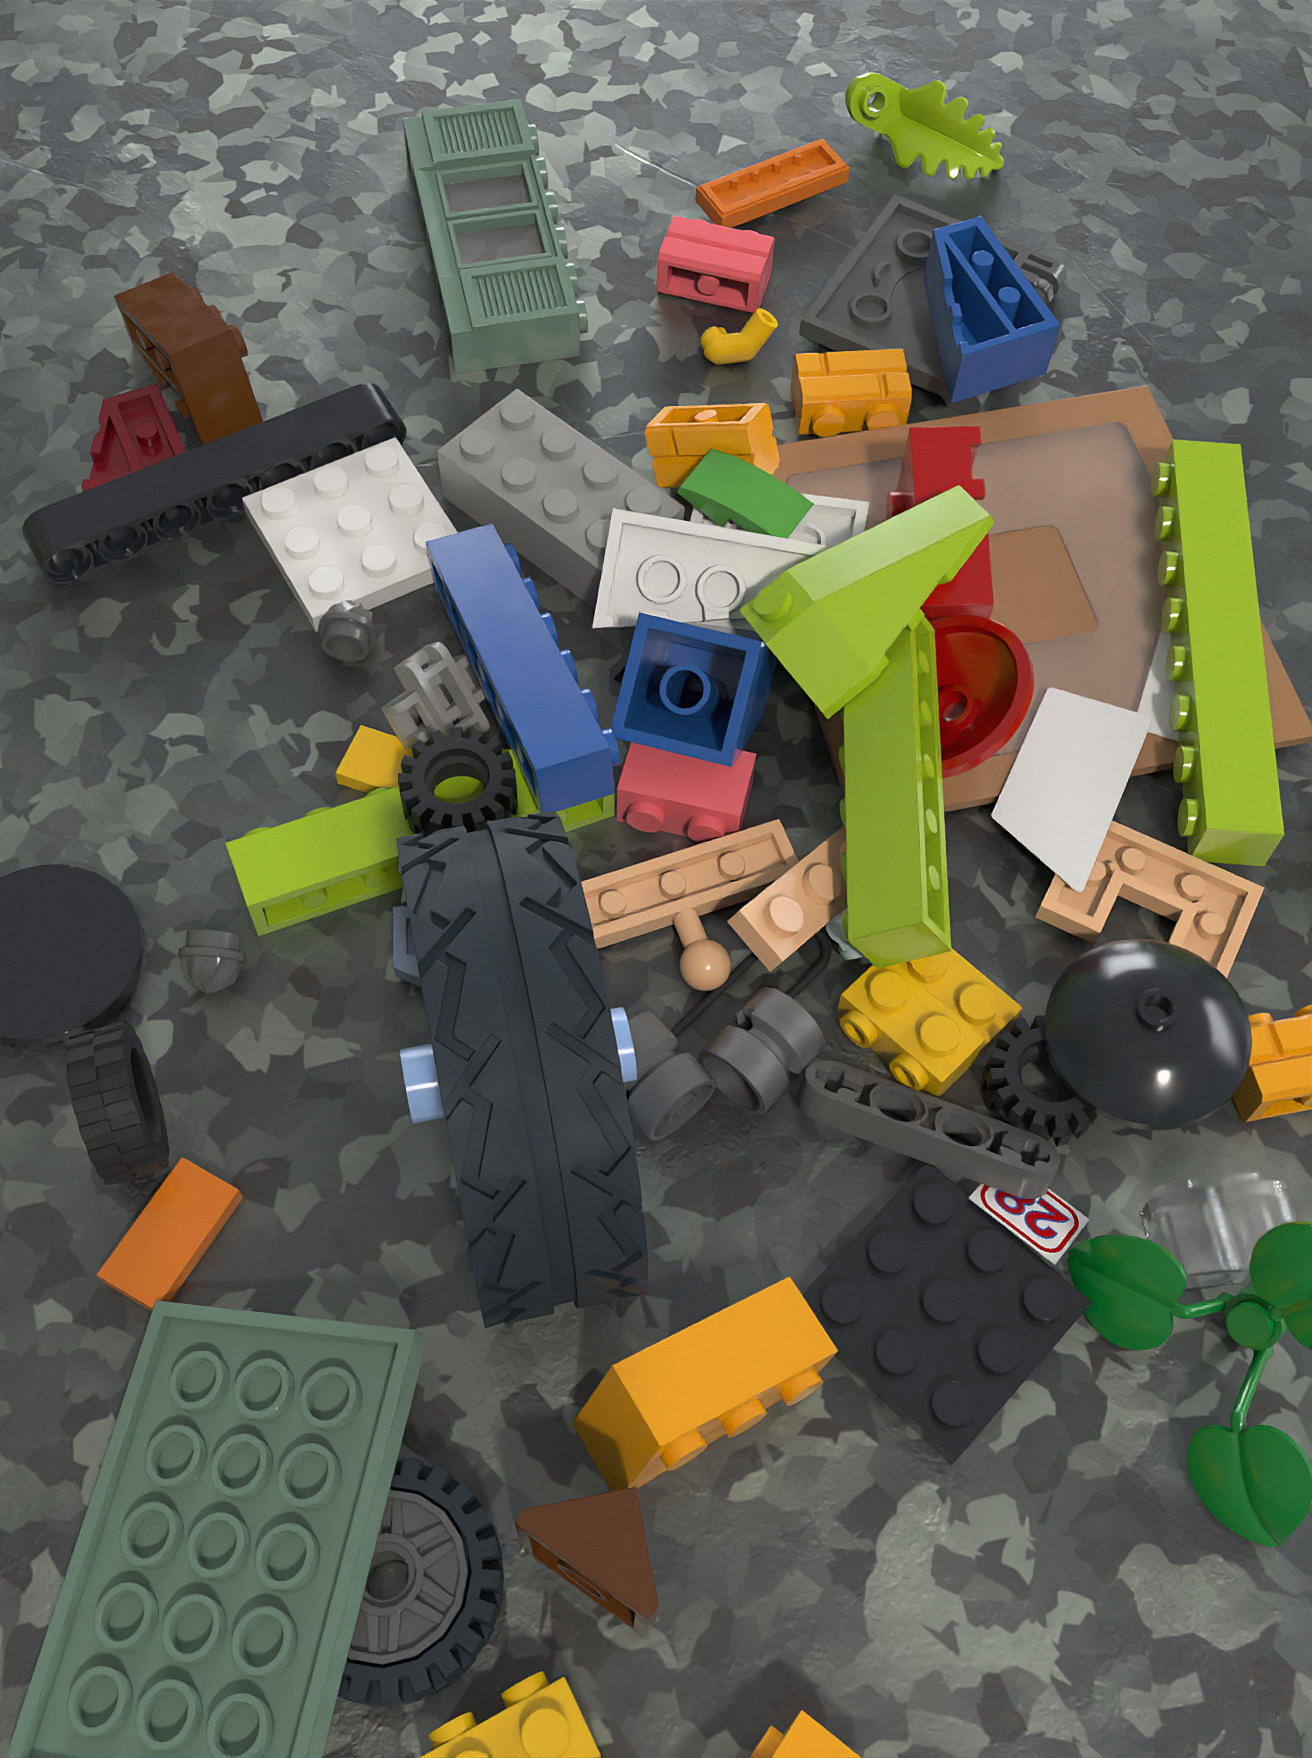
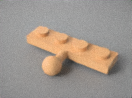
M780 819L582 881L597 949L674 924L685 949L679 962L680 973L684 981L692 988L700 991H711L723 985L731 971L730 956L721 944L708 939L699 916L755 898L799 862Z

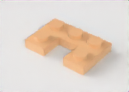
M1111 821L1084 890L1076 892L1055 874L1035 918L1095 944L1118 895L1175 921L1176 923L1167 943L1180 946L1199 955L1227 978L1264 887L1122 824Z

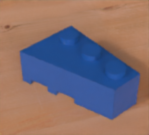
M979 216L934 229L923 282L950 403L952 404L1046 374L1061 325L984 219Z

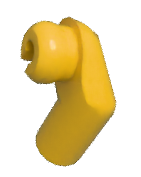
M758 308L740 332L727 333L723 327H709L703 332L700 340L704 356L716 365L749 362L756 356L778 327V322L771 313Z

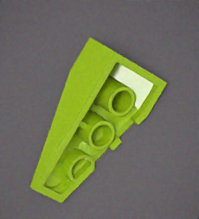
M958 485L787 569L771 584L764 587L739 611L815 705L829 719L879 677L890 662L885 653L904 628L912 632L925 616L920 607L938 584L950 582L995 522L991 515Z

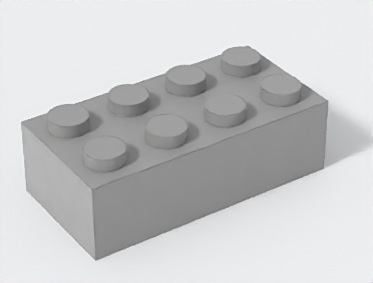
M515 389L437 450L443 497L480 525L484 526L493 523L503 542L506 544L512 543L519 554L593 609H596L613 508L684 520L685 507L519 389Z

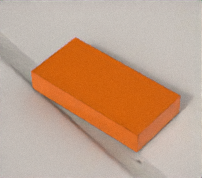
M182 1157L99 1270L97 1277L104 1284L151 1312L156 1300L171 1302L243 1199L240 1190Z

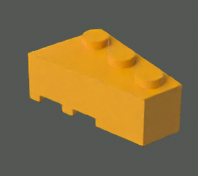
M789 1276L612 1365L572 1425L610 1491L637 1487L638 1489L663 1472L675 1470L691 1461L703 1452L708 1444L724 1434L732 1438L746 1431L767 1414L766 1408L783 1399L786 1406H791L810 1395L823 1384L824 1381L819 1372L838 1350Z

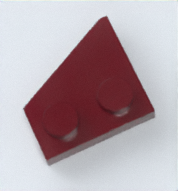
M157 383L103 399L98 418L101 427L98 433L94 435L90 450L93 465L90 478L83 479L82 491L84 492L186 452Z

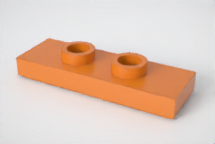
M822 138L697 186L695 201L715 225L733 228L847 183L850 167Z

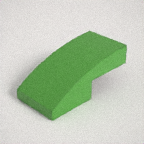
M712 448L677 491L679 495L720 527H724L729 519H732L747 532L787 539L814 505V503L795 489L766 471L735 456Z

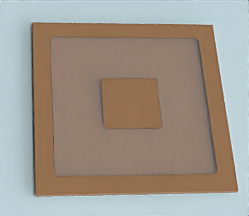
M1148 385L777 445L780 462L779 467L772 476L778 478L800 494L870 502L866 530L887 521V494L889 491L897 490L910 427L980 426L981 445L977 447L973 462L972 479H984L985 498L984 500L975 501L991 515L995 522L988 531L994 600L990 619L1008 627L1024 645L1033 664L1034 691L1030 707L1023 722L1012 738L998 752L966 772L942 779L944 812L998 801L1048 688H1056L1138 712L1161 633L1162 611L1167 599L1166 586H1160L1158 583V567L1163 553V541H1156L1154 536L1155 518L1160 504L1159 497H1153L1151 494V478L1155 464L1157 462H1164L1173 439ZM1261 621L1275 749L1312 742V724ZM813 702L845 798V775L839 762V748L841 745H844V723L840 717L839 710L827 719ZM1147 732L1130 777L1173 769L1174 757L1179 747V742Z

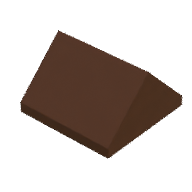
M637 1487L524 1509L515 1522L521 1550L646 1640L655 1626L659 1605Z

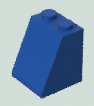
M639 612L611 730L616 739L733 767L764 714L778 658L762 641Z

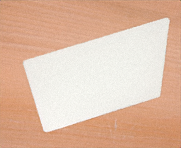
M1048 688L991 814L996 822L1076 892H1082L1085 888L1152 723V717L1056 688Z

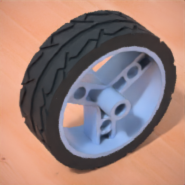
M545 811L528 814L527 817H511L486 822V830L467 833L465 827L460 826L438 830L426 835L420 833L397 838L405 897L431 1044L400 1049L406 1093L413 1124L445 1118L484 1327L489 1328L501 1323L508 1324L554 1314L555 1305L573 1302L576 1308L579 1309L626 1299L629 1296L645 1295L648 1287V1250L645 1219L642 1209V1194L636 1150L624 1082L637 1080L634 1047L625 1010L623 1007L610 1009L581 879L559 815L555 811Z

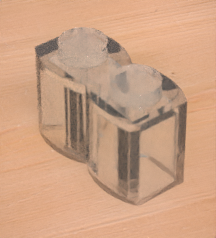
M1251 1172L1225 1179L1221 1182L1222 1188H1198L1196 1181L1188 1179L1163 1184L1155 1189L1156 1195H1153L1139 1211L1146 1239L1165 1248L1184 1267L1187 1275V1284L1184 1292L1210 1289L1224 1285H1248L1251 1282L1249 1272L1251 1253L1258 1239L1277 1225L1299 1221L1287 1181H1264L1261 1173Z

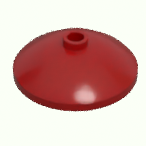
M957 615L929 622L935 630L942 779L966 772L998 752L1018 730L1031 704L1034 691V670L1030 656L1014 632L1000 622L990 618L974 615Z

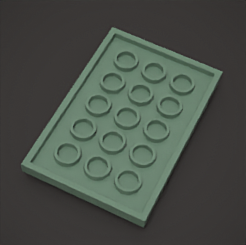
M156 1300L6 1758H322L427 1338L414 1329Z

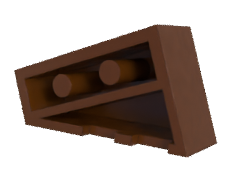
M171 272L114 295L133 346L162 387L170 383L182 399L174 402L175 408L182 419L191 417L198 442L201 446L263 422L242 358L248 356L245 341L236 325L231 324L228 326L215 305L208 306L195 286L189 288L174 272Z

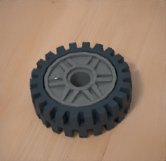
M404 1457L403 1461L396 1462L337 1697L354 1703L377 1707H389L390 1705L399 1704L407 1705L421 1701V1698L433 1693L437 1694L447 1688L461 1673H465L476 1661V1657L484 1646L486 1647L494 1631V1625L502 1604L504 1584L503 1557L496 1531L485 1509L475 1495L462 1482L459 1483L449 1472L436 1465L432 1468L424 1465L421 1460ZM392 1560L402 1562L408 1566V1582L402 1593L389 1600L375 1599L370 1595V1578L378 1566Z

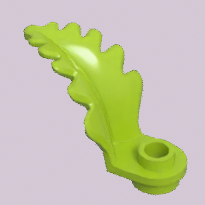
M868 72L857 76L848 85L845 93V104L850 117L859 124L888 137L898 166L908 168L920 156L923 173L926 176H933L944 161L946 176L949 179H956L962 167L965 178L972 180L978 169L980 175L985 178L991 170H1000L1004 165V159L1000 155L1002 144L1000 142L991 144L995 137V130L986 128L979 132V129L985 122V117L982 114L977 113L969 119L963 120L968 106V100L965 97L960 96L944 104L946 85L942 81L935 80L918 88L908 89L881 74ZM873 93H875L874 99L868 107L869 98Z

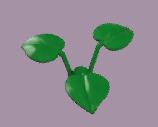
M1312 1221L1283 1223L1271 1228L1260 1237L1251 1253L1249 1264L1251 1282L1236 1296L1222 1292L1215 1299L1193 1304L1177 1302L1186 1288L1187 1275L1181 1263L1162 1246L1150 1240L1129 1235H1100L1088 1238L1069 1250L1067 1265L1073 1285L1092 1302L1084 1311L1085 1316L1094 1329L1111 1343L1136 1351L1153 1349L1160 1346L1170 1337L1174 1325L1173 1316L1180 1319H1191L1221 1312L1225 1314V1323L1230 1336L1238 1344L1253 1349V1358L1230 1414L1231 1428L1216 1424H1206L1201 1426L1192 1435L1187 1452L1188 1472L1200 1500L1227 1528L1257 1544L1267 1547H1282L1292 1532L1302 1523L1312 1507V1465L1305 1451L1280 1429L1269 1425H1254L1246 1429V1415L1266 1362L1274 1354L1273 1345L1289 1330L1300 1344L1312 1349Z

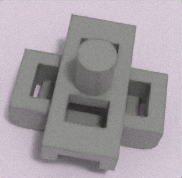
M435 642L424 646L393 668L406 691L384 705L381 710L404 749L412 748L411 746L419 739L425 743L430 739L429 733L440 730L443 740L452 738L451 727H462L463 738L470 739L473 728L484 731V733L489 730V722L478 704L486 696L481 686L475 687L465 668L470 665V662L465 654L452 657L442 643ZM427 663L428 667L422 670L421 666ZM442 682L454 700L450 704L439 687V684ZM421 717L424 723L417 727L412 718ZM459 718L460 722L454 726L452 721Z

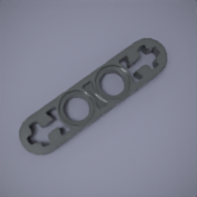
M818 1060L811 1063L805 1070L797 1096V1103L801 1111L809 1118L1017 1197L1035 1199L1046 1195L1060 1165V1155L1051 1143L1034 1133L841 1062ZM881 1111L896 1113L909 1122L893 1120ZM945 1134L959 1136L969 1141L973 1146L958 1144L949 1139Z

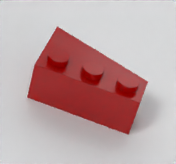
M980 426L909 428L897 490L889 491L887 494V520L958 485L974 500H984V479H972L973 462L977 447L981 445ZM988 533L950 582L938 584L920 607L929 622L957 615H974L990 618L994 600Z

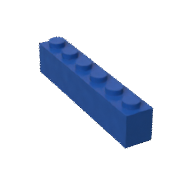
M493 523L426 541L434 588L540 812H557L615 794L612 767L621 763L615 736L609 727L600 729L598 725L599 715L594 697L588 687L579 689L578 674L573 657L568 649L559 651L558 636L549 612L539 613V600L535 586L530 577L521 578L520 562L513 544H503Z

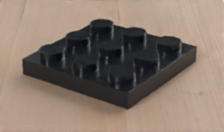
M925 1163L809 1286L802 1296L837 1348L838 1352L834 1357L950 1465H953L1092 1302L1006 1227L969 1199L970 1196L939 1169Z

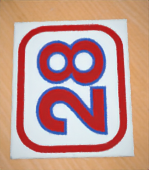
M980 1184L969 1197L971 1201L1054 1265L1090 1220L1050 1189H1048L1046 1195L1039 1198L1025 1199Z

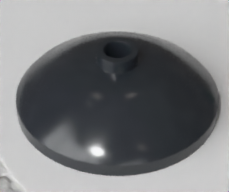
M1124 939L1109 942L1087 951L1074 960L1060 975L1051 991L1044 1015L1043 1024L1046 1050L1054 1071L1064 1086L1091 1111L1112 1122L1131 1128L1171 1130L1186 1127L1208 1118L1225 1105L1236 1092L1246 1074L1251 1058L1252 1032L1249 1017L1239 994L1232 984L1218 969L1199 955L1164 941ZM1148 1006L1158 1007L1165 1012L1167 1019L1156 1020L1147 1014L1145 1008Z

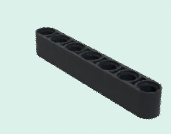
M373 383L358 384L40 508L25 520L22 527L23 536L48 581L55 584L76 582L246 513L242 501L243 497L395 437L400 445H402L406 438L407 429L379 386Z

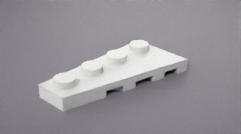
M613 508L592 629L636 627L639 612L682 623L746 619L739 610L764 587L771 584L787 569L833 546Z

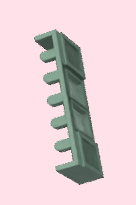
M521 99L422 111V116L402 118L408 166H411L414 191L418 192L421 223L426 228L429 258L434 263L438 298L442 297L446 334L450 335L455 374L580 356V333L588 332L586 307L584 300H576L575 295L578 294L575 267L573 263L565 262V259L568 258L565 231L563 226L555 227L554 225L558 223L555 195L553 191L545 192V189H548L546 162L544 157L536 158L539 155L535 124L527 123Z

